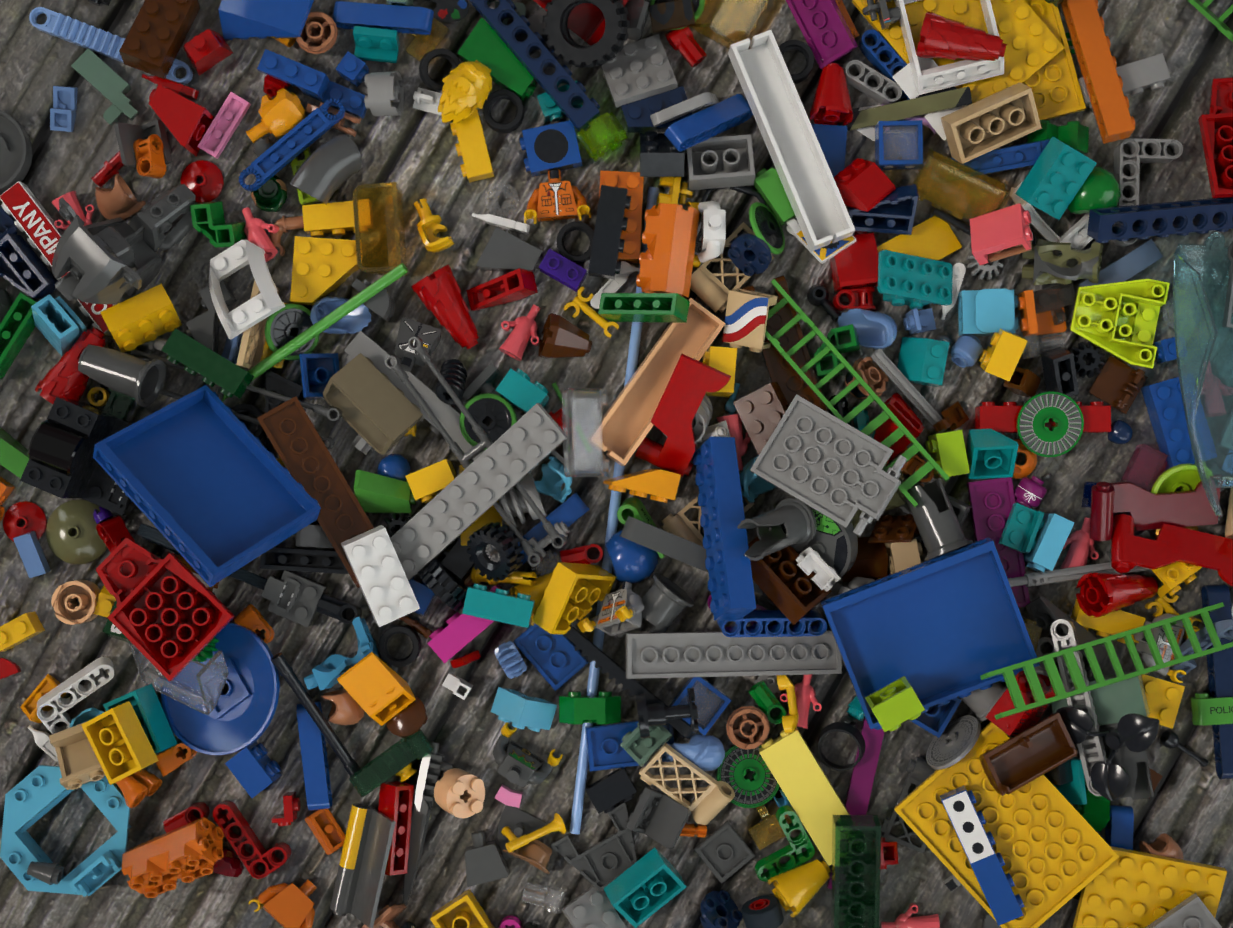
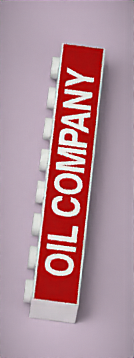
M18 181L0 195V200L3 202L1 207L8 215L12 214L16 219L14 221L16 227L21 232L25 231L29 236L27 238L29 244L34 249H39L42 253L40 255L42 261L47 266H52L55 249L63 232L55 227V221L29 187ZM77 299L81 304L79 307L81 312L86 317L90 316L94 321L92 326L104 332L105 335L111 336L112 334L100 312L116 304H93Z

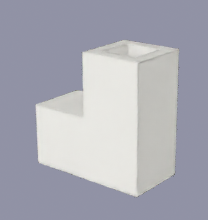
M451 672L448 673L442 686L453 691L452 694L463 700L467 698L473 687L471 683Z

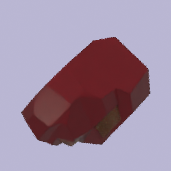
M223 848L224 857L214 863L213 872L224 876L238 877L244 869L240 858L236 857L233 850Z

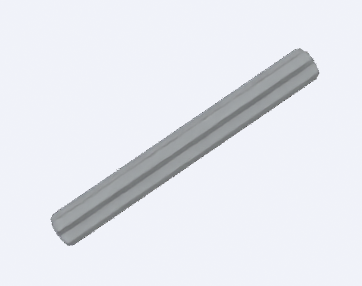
M877 349L872 353V360L932 427L936 422L943 419L881 349ZM944 428L943 430H941V431L938 432V433H943V432L946 431L947 429Z

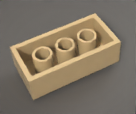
M1020 82L941 118L951 156L961 164L1042 128L1032 88Z

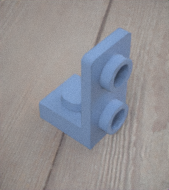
M917 308L912 309L905 314L906 318H903L904 328L906 331H909V335L936 330L932 308L920 311Z

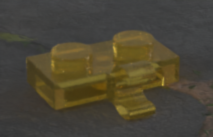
M433 18L430 35L409 34L415 39L407 48L406 53L420 62L426 53L438 47L448 33L449 28Z
M764 805L756 807L763 821L748 829L759 850L785 836L776 819V814L770 816ZM786 814L784 817L787 823H792L789 815Z

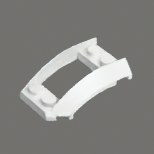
M1022 182L1016 188L1011 187L1010 197L1015 204L1021 203L1024 210L1029 211L1032 226L1047 241L1071 243L1072 248L1081 251L1093 240L1092 237L1087 235L1089 213H1086L1066 233L1059 237L1040 217L1031 204L1015 194Z
M246 239L237 242L210 259V294L216 313L230 340L285 307L269 272L264 256L266 254L265 250ZM249 264L260 293L229 312L221 291L220 281Z

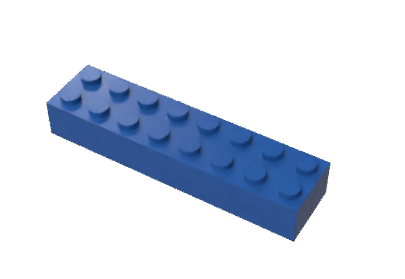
M709 437L694 452L693 463L696 465L697 474L695 482L699 488L698 505L701 506L702 513L700 524L704 530L703 547L706 549L707 556L705 567L709 572L708 590L711 592L712 598L710 609L714 615V620H740L756 609L751 562L749 558L744 556L745 552L749 549L746 529L737 528L741 521L745 520L735 437Z

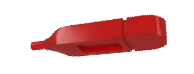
M142 74V78L148 79L157 86L159 84L177 94L197 100L199 91L166 78L162 79L157 76Z

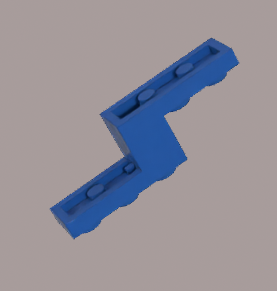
M265 49L257 68L259 72L296 86L304 95L323 103L330 98L339 99L345 107V112L362 119L364 118L367 111L364 103V94L330 81L323 72ZM332 105L333 107L340 109L338 105Z

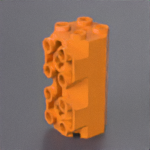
M660 203L658 206L654 205L651 209L645 211L646 226L645 231L642 233V243L647 244L648 249L639 255L640 272L636 278L637 287H641L643 293H678L685 299L689 298L700 211L693 207H688V211H686L683 205Z
M202 817L132 847L129 851L122 854L121 870L124 876L128 874L130 880L127 883L131 889L144 894L146 898H155L158 894L176 889L177 879H181L184 883H191L195 879L212 874L214 863L224 857L222 840L224 833L220 827H216L213 822Z

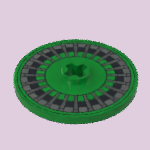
M733 745L725 752L724 760L717 768V781H724L733 788L735 797L730 802L743 808L762 806L775 796L780 787L759 753L761 745L755 749L748 750ZM747 769L754 771L752 780L744 778Z

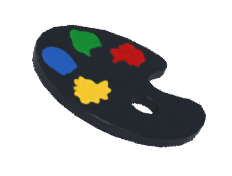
M424 0L436 3V7L433 9L434 18L445 22L460 21L466 17L469 11L468 0Z

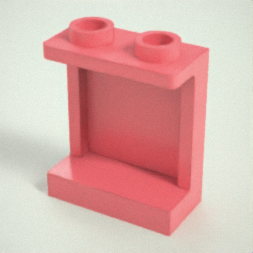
M1021 203L970 219L972 254L979 265L988 263V254L1020 244L1026 250L1031 249L1030 241L1033 240L1032 231L1029 228L1031 216L1028 210H1024Z

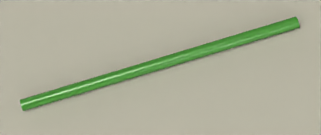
M403 263L399 264L249 369L247 372L254 376L252 381L408 273L406 266ZM224 394L222 402L229 397Z

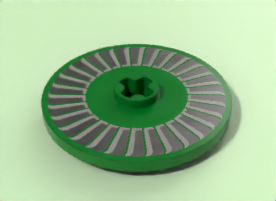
M1054 391L1042 392L1032 396L1021 407L1017 417V433L1021 442L1029 451L1043 457H1057L1069 452L1080 440L1084 428L1083 414L1077 403L1069 396ZM1050 418L1051 421L1055 422V426H1052L1051 430L1045 427V423L1049 422Z

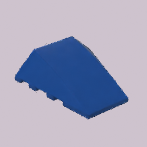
M222 0L218 11L223 38L225 40H232L233 38L245 40L249 39V37H257L259 39H266L271 36L275 38L300 37L314 0Z

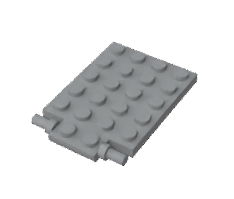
M796 394L750 471L846 529L859 509L862 513L859 516L860 520L853 533L861 536L866 526L871 524L873 519L879 520L900 486L901 481L898 480L901 475L900 471L907 459L899 455L892 468L889 467L887 472L883 471L894 450Z

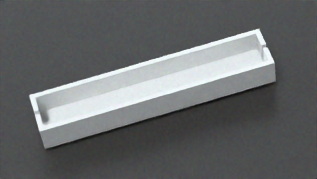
M772 30L753 36L751 44L749 38L731 44L728 56L810 252L828 246L831 241L835 243L851 237L855 232L854 225Z

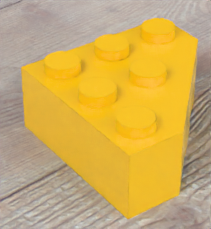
M295 236L290 302L313 306L316 301L335 291L350 275L357 272L363 266L364 244L359 240Z
M558 562L532 622L550 634H566L571 629L569 626L576 619H583L592 611L591 606L596 601L602 602L605 596L609 594L616 576L598 565Z

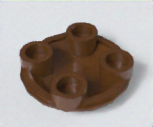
M415 696L416 700L386 722V726L392 734L406 738L415 734L427 722L428 717L425 706L417 696Z

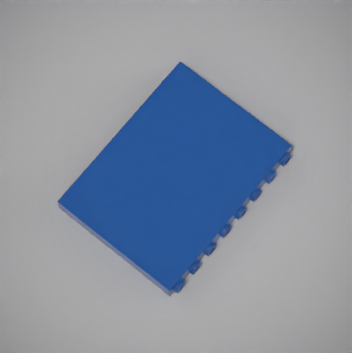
M207 385L107 437L94 446L93 458L209 587L316 521L321 510L318 501L305 491L303 485L290 475L288 469L276 460L274 454L261 444L259 438L247 429L245 423L240 421L233 414L230 407L225 406L216 392L211 391Z
M989 537L820 602L870 729L875 728V730H879L882 727L865 697L903 676L906 677L925 709L921 713H925L929 710V707L934 705L943 706L948 704L950 699L958 696L959 698H964L971 695V691L979 688L980 690L988 689L993 686V683L998 681L1005 682L1003 674L981 680L980 676L987 672L1037 658L994 541ZM1040 663L1034 664V668L1040 666ZM1023 668L1014 670V675L1018 674L1020 671H1023Z

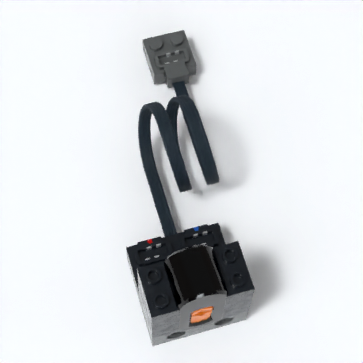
M56 397L47 420H44L38 426L31 439L28 449L29 461L20 481L60 498H82L119 515H130L134 502L93 458L96 443L134 423L85 402ZM145 524L140 525L137 532L138 536L172 552L179 553L158 529ZM243 568L229 575L262 589L261 597L271 600L268 611L305 627L311 626L317 612L318 601L322 594H325L328 587L287 570H284L281 579L273 575L266 579Z

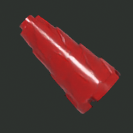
M927 12L921 28L920 42H918L916 55L921 58L951 60L959 58L995 61L999 57H1004L1007 44L1003 43V40L1000 39L1001 37L987 34L985 31L966 26L962 22L942 17L933 12Z
M449 264L411 286L429 311L431 310L441 326L446 328L452 338L462 348L466 347L468 350L478 344L476 339L479 336L476 326L469 314V308L460 293L461 289Z
M95 327L92 330L87 329L86 332L84 331L71 349L49 370L43 380L39 381L35 391L39 392L42 390L40 396L54 404L56 397L79 401L89 379L87 375L78 371L80 355L89 344L104 347L106 339L103 336L105 333Z
M1088 573L1083 575L1078 581L1076 588H1080V593H1077L1076 597L1082 611L1088 616H1095L1094 618L1121 610L1123 607L1133 605L1135 602L1152 598L1158 591V583L1153 577H1146L1145 575Z

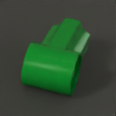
M763 680L757 682L748 690L749 694L771 723H782V716H786L784 707ZM773 708H780L778 716H770V711Z

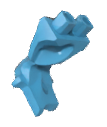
M359 616L352 621L358 641L356 656L351 658L341 654L329 656L320 665L312 669V674L304 677L308 690L317 686L320 690L343 687L337 681L338 677L371 652L380 658L377 643L371 635L365 618L361 619Z

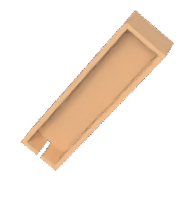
M692 298L688 299L690 303L687 322H670L586 440L601 452L607 450L606 455L620 466L627 464L654 424L651 423V419L681 354L700 361L705 351H707L726 324Z

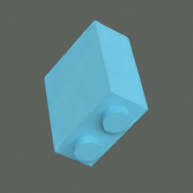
M1045 513L1043 517L1045 519L1044 525L1041 530H1038L1035 537L1037 539L1035 548L1030 553H1024L1023 555L1024 562L1027 563L1026 567L1037 572L1053 571L1074 522L1055 513Z

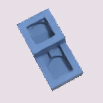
M53 86L50 130L73 132L77 110V87Z

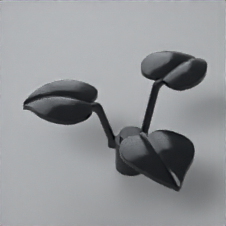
M1075 707L1057 709L1056 712H1059L1073 744L1084 742L1087 735L1090 737H1106V744L1112 749V752L1106 763L1096 762L1093 765L1090 776L1092 784L1098 793L1110 801H1115L1127 789L1129 776L1121 765L1111 764L1112 759L1118 752V749L1124 745L1132 752H1142L1148 749L1157 736L1159 720L1131 713L1123 716L1119 720L1117 728L1111 732H1090L1089 730L1092 729L1094 721L1087 712Z

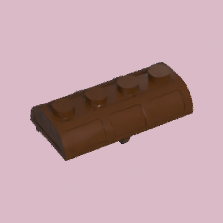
M1055 712L1018 735L981 754L979 758L989 782L996 792L1003 796L1011 794L1077 756L1078 751L1059 712Z

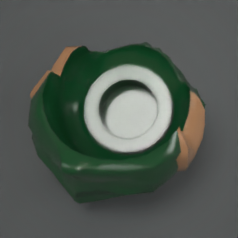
M274 175L259 189L251 191V197L255 206L262 211L279 212L287 200V187L278 176Z

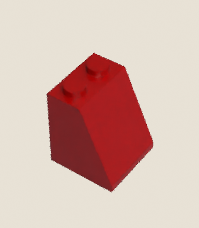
M158 84L157 88L152 90L148 104L177 141L192 155L197 156L200 150L197 146L215 117L206 108Z
M866 231L854 232L855 235L853 236L856 238V242L830 259L834 293L843 289L878 287L879 254L874 233Z

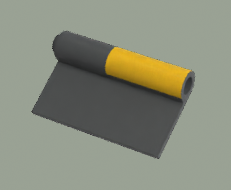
M352 804L330 909L333 910V914L338 916H346L347 913H351L367 927L373 928L396 822L369 805Z

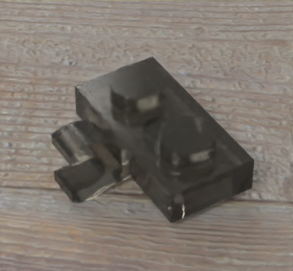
M1072 283L1033 292L1036 314L1051 311L1054 325L1062 324L1066 321L1065 313L1062 310L1063 307L1075 305L1076 294Z

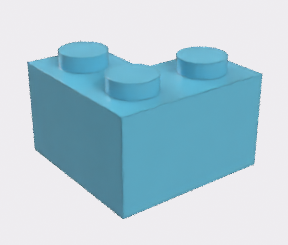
M498 687L491 712L498 715V719L501 721L512 722V726L515 728L524 729L527 726L532 731L540 732L541 729L550 730L557 705L542 698L527 696L514 689Z

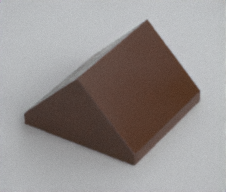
M870 537L858 538V553L855 563L850 571L842 577L843 582H850L854 577L874 580L886 577L888 554L885 543H869Z

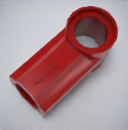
M689 27L671 30L665 35L672 48L676 51L678 50L692 68L700 64L707 57V54L693 38L694 35Z
M593 543L560 551L561 561L566 563L592 564L602 559L603 549L600 545ZM596 547L600 552V556L597 559H590L587 554L589 548Z
M196 802L192 806L164 820L163 824L166 833L200 819L194 816V809L200 812V818H208L210 813L208 805L204 802Z

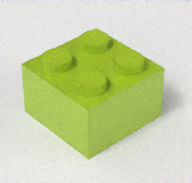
M962 430L928 436L926 441L927 452L931 453V457L949 477L970 473ZM934 469L935 479L942 478Z
M905 676L865 697L884 732L898 729L901 723L908 719L914 720L918 718L921 712L925 710Z

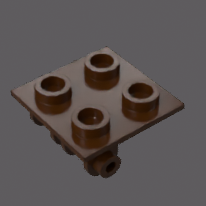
M1110 355L1088 393L1120 412L1127 414L1148 377L1144 375L1145 372L1143 370H1135Z
M911 514L904 516L884 515L876 522L868 542H912L913 537H917L920 533Z

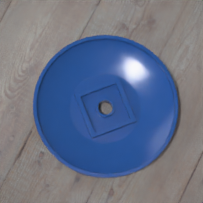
M228 623L215 636V639H218L219 642L215 644L218 650L213 651V658L207 659L204 662L191 661L173 681H168L164 675L162 676L161 701L163 711L172 731L185 745L203 754L227 755L239 752L245 747L250 746L265 732L273 719L278 704L280 690L279 673L271 662L273 655L270 649L256 633L235 623ZM225 682L229 687L226 694L222 692V686Z

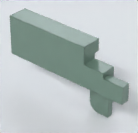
M89 48L71 65L77 73L112 103L103 114L107 123L112 125L114 122H118V118L123 113L131 121L139 114L131 106L133 104L131 100L124 95L132 89L130 85Z

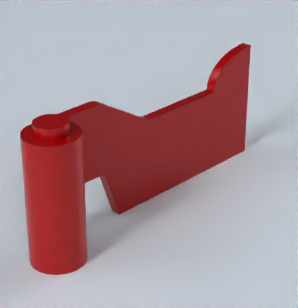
M681 354L651 419V423L667 436L666 442L662 445L645 437L635 456L666 471L681 474V478L684 474L688 476L693 466L690 461L696 450L692 421L706 391L717 392L729 382L731 376Z
M1126 514L1113 516L1111 567L1117 572L1127 573L1135 566L1158 569L1176 562H1183L1218 570L1220 578L1233 587V539L1164 523L1156 540L1134 536V519L1132 516Z

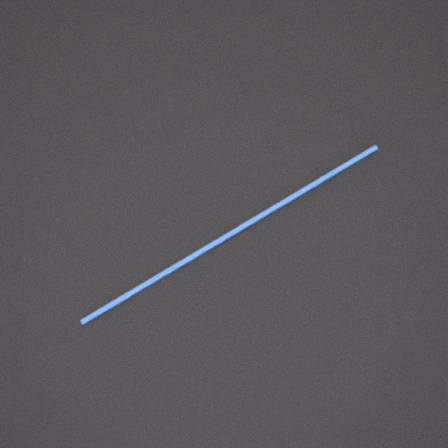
M648 188L646 210L656 205L659 188ZM644 220V229H643V231H645V226H646V221H645V220ZM642 243L641 252H646L648 249L647 244ZM636 285V293H643L641 287ZM632 322L624 387L637 370L643 322ZM615 462L613 478L624 475L625 466H620ZM611 490L602 568L611 574L613 567L606 550V543L617 533V511L620 508L622 492ZM598 600L596 616L601 611L603 601ZM594 628L593 644L600 650H603L605 632ZM595 661L590 662L586 696L597 695L600 667H595ZM593 723L582 724L569 829L571 834H580L589 764L585 727L593 726Z

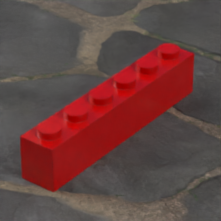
M1101 401L1090 402V406H1082V402H1076L1083 414V433L1111 432V406H1104V402ZM982 402V406L975 407V429L991 428L999 433H1017V417L1022 406H1017V402H1003V406H995V402ZM1051 418L1049 422L1045 423V427H1048L1049 430H1051L1052 426H1055V422L1051 421Z

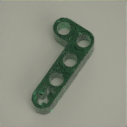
M419 729L416 733L400 739L359 769L349 778V781L359 795L364 797L416 758L417 760L424 758L434 747L422 730Z

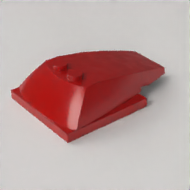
M1217 78L1212 80L1209 114L1201 115L1198 120L1212 198L1233 197V78Z
M125 538L95 569L108 592L117 601V608L107 618L168 681H173L234 618L229 609L173 553H169L164 559H160L142 546Z

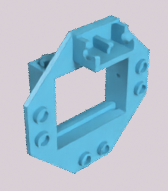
M39 765L5 794L0 858L28 891L83 895L84 897L91 896L122 869V854L127 852L128 830L131 828L129 824L130 808L126 805L122 792L115 784L110 785L106 776L99 781H90L81 786L82 790L118 832L66 876L62 875L59 884L49 885L31 875H27L29 864L32 861L53 862L26 830L73 791L67 790L60 784L59 779L62 778L60 766Z

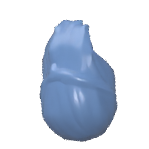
M327 296L316 301L310 314L312 324L317 323L349 299ZM363 303L327 328L323 333L355 334L360 332L363 328L368 327V322H371V313Z
M856 308L842 312L841 316H838L837 323L839 327L851 324L855 326L859 344L863 347L875 350L889 347L897 336V325L894 319L879 311L873 312Z
M697 733L691 737L689 743L668 744L703 771L717 769L725 757L724 746L715 736H704ZM665 752L664 756L666 759L673 762V757Z

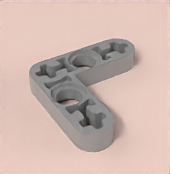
M705 92L656 112L650 118L653 126L656 127L691 112L706 109L719 103L716 94Z

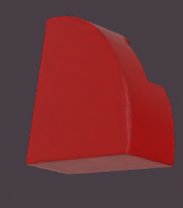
M476 650L453 659L450 663L452 668H458L480 659L481 656L479 651Z
M0 658V679L21 672L16 663L6 658Z

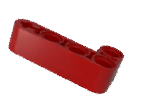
M226 800L214 808L213 818L222 829L225 837L253 878L262 879L290 858L291 848L284 842L277 843L266 851L234 802ZM227 809L228 813L223 815L222 811ZM232 818H234V821H232L230 824L227 823ZM234 825L241 828V835L233 832ZM245 844L252 845L254 852L248 853L245 850ZM275 850H281L284 854V859L277 858ZM257 862H262L266 867V871H260L257 868Z

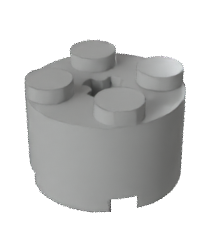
M398 71L371 72L365 75L368 95H365L364 103L366 109H370L373 116L402 115L400 111L404 110L405 94L404 87L399 86L398 80H402V77Z

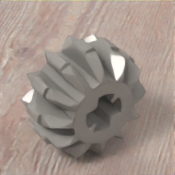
M973 254L968 255L966 258L972 262L966 266L967 269H974L971 272L972 276L979 273L978 280H982L984 276L987 280H991L992 274L998 276L1000 274L998 269L1004 267V264L998 262L1000 260L989 261L984 266L979 265Z

